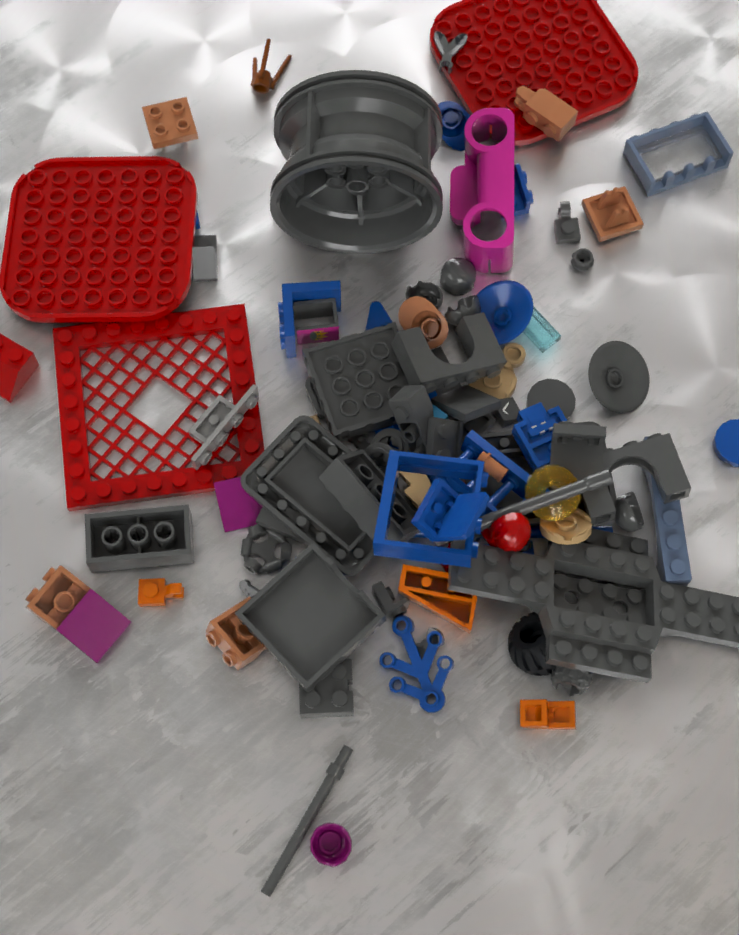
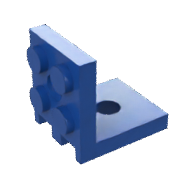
M340 280L282 284L283 302H278L281 350L286 349L287 358H296L293 302L335 298L337 312H341Z

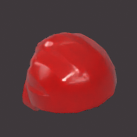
M512 512L498 518L491 525L490 529H484L481 535L490 546L498 547L508 552L520 551L530 539L531 526L527 517L522 513Z

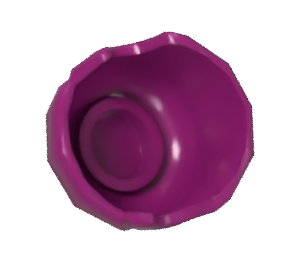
M324 823L314 830L310 838V851L319 863L336 867L345 862L350 855L352 839L349 832L340 824Z

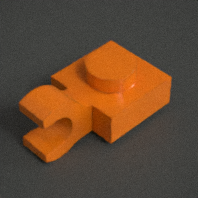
M165 578L139 579L138 605L140 607L166 606V598H184L182 583L166 585Z

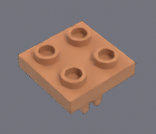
M187 97L142 107L153 149L198 139Z
M625 186L621 188L615 187L611 191L606 190L604 193L582 200L581 205L599 242L640 230L644 225Z

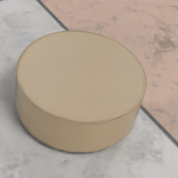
M509 343L503 347V354L507 363L512 368L520 367L524 363L526 352L520 344Z

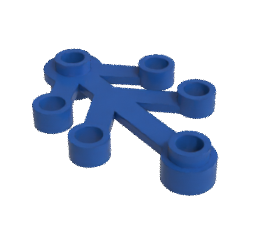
M400 615L393 620L392 629L396 635L401 636L412 664L397 659L394 654L389 652L383 653L379 658V662L384 668H394L418 678L422 689L406 684V681L401 677H393L389 682V688L395 693H405L419 699L420 706L427 712H438L445 705L446 697L442 688L449 671L454 668V660L446 655L439 657L437 660L439 670L433 683H431L428 674L438 648L444 643V636L438 631H432L428 634V646L422 659L412 636L415 629L414 622L411 618ZM401 621L406 623L404 630L398 629V624ZM436 634L439 635V642L433 644L431 641L432 637ZM386 656H391L392 658L390 665L384 663ZM444 659H448L450 662L449 667L446 669L441 665ZM397 680H400L402 683L399 690L394 688V683ZM430 694H434L436 697V701L433 704H429L427 700Z

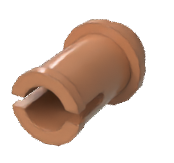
M483 451L477 458L478 461H484V471L489 473L497 482H500L509 470L493 459L490 452L487 454Z

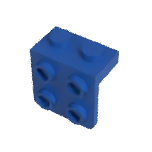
M442 478L434 479L411 523L431 542L465 540L473 534L475 525L480 515L485 511L490 496L486 492L459 495Z

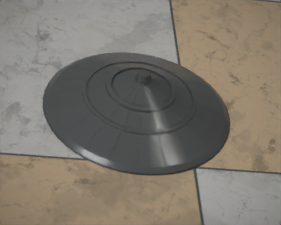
M622 341L604 343L592 355L589 363L588 378L596 399L605 408L616 413H628L637 409L645 400L650 383L648 367L642 355L633 346Z

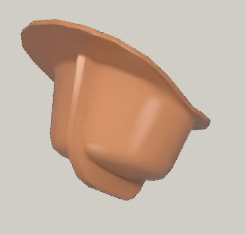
M410 297L402 303L398 313L399 323L402 328L406 330L420 327L430 349L437 348L443 344L449 329L448 322L442 313L424 297Z

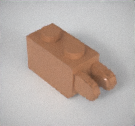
M525 86L517 87L514 100L515 106L523 112V118L530 125L539 128L546 136L559 142L575 125L578 110L547 89H539L535 93Z

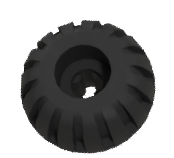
M531 612L528 613V616L524 615L521 617L520 621L513 625L509 633L508 651L510 657L518 668L530 675H550L551 669L554 671L557 666L545 663L546 638L539 615Z

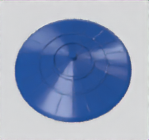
M503 280L486 286L477 294L481 313L484 312L499 345L512 341L526 329L533 314V299L525 286L515 281Z

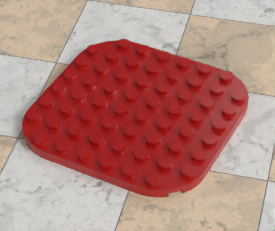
M461 0L444 8L435 17L430 29V49L438 64L442 60V56L435 45L434 33L436 31L443 33L449 44L457 35L467 34L465 46L451 59L453 64L451 74H448V67H442V71L470 115L485 108H507L513 112L515 117L514 146L532 144L548 137L539 128L530 125L523 118V112L515 106L514 100L517 87L525 86L535 93L539 89H547L578 110L574 126L619 108L630 99L636 88L638 80L636 60L596 0ZM490 125V139H491V140H492V125Z
M160 156L60 157L35 164L33 170L26 175L23 173L17 180L11 194L0 271V290L2 296L15 314L26 320L41 323L146 322L166 316L184 301L192 280V247H194L198 193L193 176L179 162Z

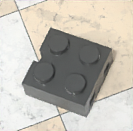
M345 659L342 663H339L335 670L322 682L320 681L309 694L299 682L300 718L354 716L353 690L349 691V685H352V659Z

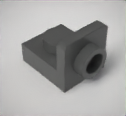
M382 581L372 585L371 593L380 610L386 615V619L392 616L395 619L407 612L410 604L408 597L394 603L395 596L389 586L385 588Z

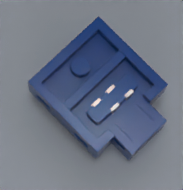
M539 402L519 411L516 419L518 423L514 424L512 429V435L534 475L550 469L553 424L567 421L559 406L546 412L542 403Z

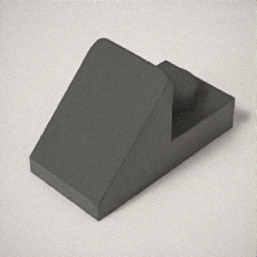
M195 236L194 247H192L194 282L218 281L217 236Z

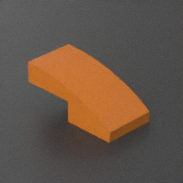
M520 700V727L576 729L575 701Z

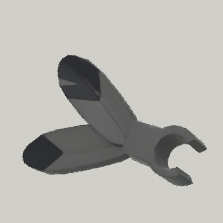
M436 31L434 33V42L442 56V60L439 62V73L442 72V67H448V74H451L453 65L451 59L465 46L467 34L457 35L449 44L445 35L440 31Z

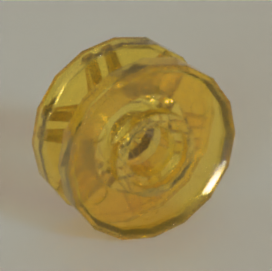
M545 465L537 468L528 477L525 484V499L527 500L545 493L546 489L550 486L559 488L576 482L577 478L568 469L559 465ZM581 494L535 510L533 513L547 521L562 520L569 517L577 509Z

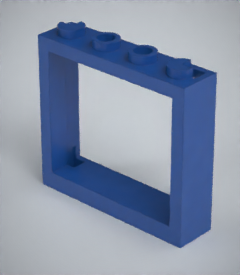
M390 450L373 539L374 555L470 568L472 558H477L479 542H474L475 534L481 533L482 518L478 519L473 534L465 540L464 550L387 539L399 471L474 480L472 493L481 492L482 487L487 488L489 473H484V461Z

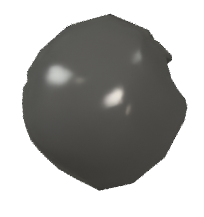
M455 257L445 262L441 271L440 284L446 292L453 295H464L473 289L476 280V269L472 262L464 258Z
M418 281L416 286L411 287L409 285L407 287L406 300L410 297L419 296L429 300L437 309L441 307L443 293L439 286L433 283Z
M472 295L460 299L456 310L448 307L445 313L446 321L457 326L462 317L481 313L478 296Z
M634 492L619 496L615 503L616 515L614 520L621 529L628 532L642 529L644 521Z

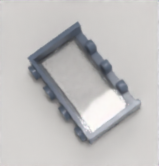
M707 111L701 114H694L681 121H674L659 129L654 128L648 133L630 137L626 140L623 156H626L643 184L647 197L727 169L734 152Z

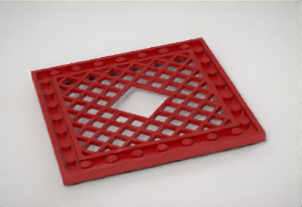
M245 304L169 313L159 319L146 322H98L53 328L66 501L69 512L214 492L215 482L241 477L244 471L265 451L258 402L253 409H248L244 413V418L237 428H232L233 431L229 434L225 443L218 447L215 452L213 451L210 461L204 466L201 465L198 470L193 467H186L190 464L191 458L202 444L191 437L188 432L178 427L185 417L196 423L198 419L189 414L196 404L207 410L208 406L200 401L206 392H209L216 398L218 397L219 393L211 389L218 379L227 385L220 395L224 397L231 389L232 404L234 405L255 384ZM224 332L225 338H223L218 333ZM199 335H206L202 341H199L198 339L193 337ZM212 336L221 341V344L215 351L205 345ZM182 338V340L178 344H175L174 342L169 340ZM188 339L198 345L191 354L181 348ZM159 341L153 348L145 343ZM164 342L174 348L167 357L157 351ZM135 344L129 351L122 347V345ZM225 345L227 351V359L219 354V352L225 347ZM140 346L150 351L143 360L133 354ZM111 347L105 354L98 350L99 348ZM202 348L211 354L204 363L195 358ZM116 349L125 354L119 363L109 358ZM87 350V351L81 356V352H80V351ZM92 352L101 357L94 367L85 361ZM177 352L187 357L180 366L171 361ZM153 355L163 360L156 369L146 364ZM215 357L224 363L218 372L208 367ZM129 358L138 363L131 373L122 367ZM105 361L114 366L107 376L98 370ZM190 361L200 366L194 375L184 370ZM166 364L176 369L169 379L159 373ZM82 365L90 370L84 378L82 375ZM142 367L152 373L145 382L135 376ZM228 367L230 381L221 376ZM118 370L128 376L121 385L111 380ZM204 370L214 376L207 385L197 379ZM94 373L104 379L96 389L87 383ZM180 373L190 379L183 388L173 382ZM156 376L192 401L163 436L126 411ZM131 380L141 385L134 394L124 389ZM107 383L116 388L109 398L100 392ZM193 383L203 388L196 398L187 392ZM84 386L92 391L86 400L84 398ZM120 392L130 398L123 407L113 401ZM96 395L106 401L98 411L89 405ZM109 405L119 411L112 420L102 414ZM86 409L94 414L88 422L86 420ZM123 414L132 420L125 430L115 424ZM98 417L107 423L100 433L91 428V425ZM136 424L146 430L139 439L129 434ZM111 427L121 433L113 443L104 437ZM87 430L96 436L90 445L88 443ZM174 430L184 436L177 445L167 440ZM150 433L159 439L152 449L142 443ZM236 434L238 436L239 448L230 443ZM125 436L134 442L127 453L117 446ZM188 439L197 445V448L191 455L180 449ZM100 440L110 446L102 456L93 450ZM163 443L173 449L165 459L156 453ZM138 446L148 452L141 462L131 456ZM226 446L236 452L229 462L219 456ZM113 450L123 455L116 465L106 460ZM177 452L186 458V461L179 469L169 462ZM90 454L99 459L92 468L90 466ZM152 456L162 462L154 472L144 466ZM127 459L137 465L130 475L119 469ZM215 459L221 462L220 464L211 465ZM102 463L112 469L104 479L95 473ZM165 466H168L170 469H172L169 471H162ZM141 469L147 473L136 475ZM116 472L122 476L118 478H112Z

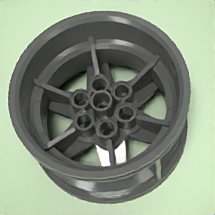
M368 70L329 72L309 78L291 88L280 99L274 114V138L286 159V163L272 183L270 192V212L276 224L285 233L302 243L323 250L351 254L395 250L413 244L427 236L438 225L443 211L442 189L431 171V160L440 147L443 134L442 114L436 101L424 89L406 79Z

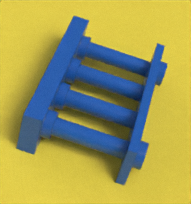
M471 430L466 435L461 446L463 453L458 458L477 460L483 451L487 454L490 452L493 459L509 469L501 480L502 486L489 498L486 509L480 516L497 511L498 509L495 507L511 490L519 495L523 501L550 491L476 432ZM435 475L430 477L431 481L442 478L459 495L473 492L474 480H471L466 485L459 478Z

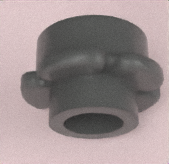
M581 248L572 254L571 264L579 271H587L589 267L593 266V254L588 249Z

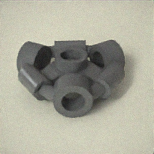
M258 524L248 529L246 539L242 540L241 556L244 557V567L251 573L257 575L261 572H267V574L283 568L282 565L286 561L291 560L292 543L288 542L286 536ZM268 534L266 540L258 543L253 542V540L260 539ZM277 544H282L280 559L274 556ZM255 554L265 561L264 565L262 566L251 556Z

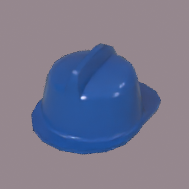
M441 102L438 106L442 114V139L451 148L464 151V129L471 115L456 102Z

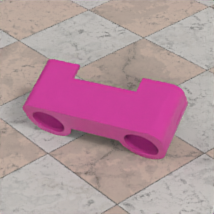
M507 108L481 109L468 118L464 129L465 165L455 167L450 175V218L456 225L463 226L465 259L472 262L476 271L488 273V260H491V273H505L513 266L515 117L513 112ZM490 125H492V141L501 142L492 146L480 144L484 141H490ZM495 211L502 215L506 221L507 227L504 234L494 241L480 240L471 231L473 227L481 223V212Z

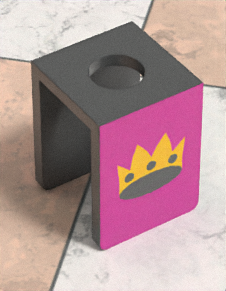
M335 298L293 302L295 320L333 317V323L297 327L298 345L339 340V323Z

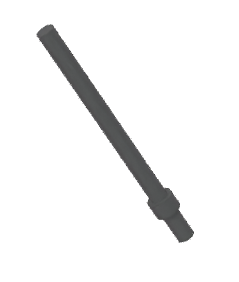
M344 745L335 762H331L327 768V776L261 890L265 895L271 897L336 780L341 779L345 772L343 768L353 752V749Z

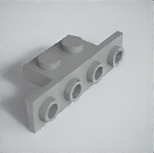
M253 384L236 405L219 394L188 431L189 435L202 444L191 458L194 469L198 470L201 465L204 466L210 461L214 449L225 443L229 431L233 427L237 428L244 418L243 415L248 409L251 410L255 407L259 400L258 386Z

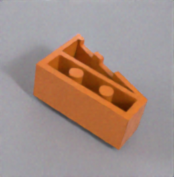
M403 564L398 594L408 597L414 603L470 634L477 596L447 590V572Z

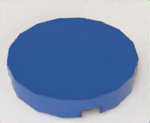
M739 419L723 423L716 431L713 439L714 451L718 458L736 468L739 467Z

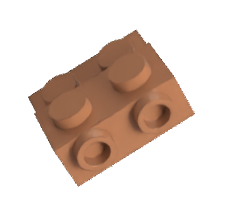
M61 565L57 569L51 567L42 578L45 584L40 590L35 587L25 599L29 602L25 608L55 630L89 589H91Z
M250 596L211 620L205 631L208 643L212 647L218 646L223 652L224 662L229 667L234 666L238 671L258 658L259 654L266 649L264 644H261L248 630L246 625H243L235 615V612L251 599Z

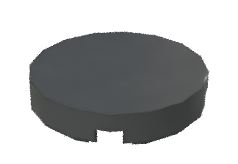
M545 379L538 381L531 387L527 395L526 407L528 408L541 402L547 412V410L559 406L568 420L574 412L576 398L572 389L566 383L557 379Z

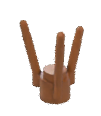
M269 38L266 40L260 70L257 72L256 57L253 58L252 80L250 85L254 91L262 94L268 93L270 89H275L276 82L292 58L290 54L286 57L272 79L271 73L265 70L271 42Z

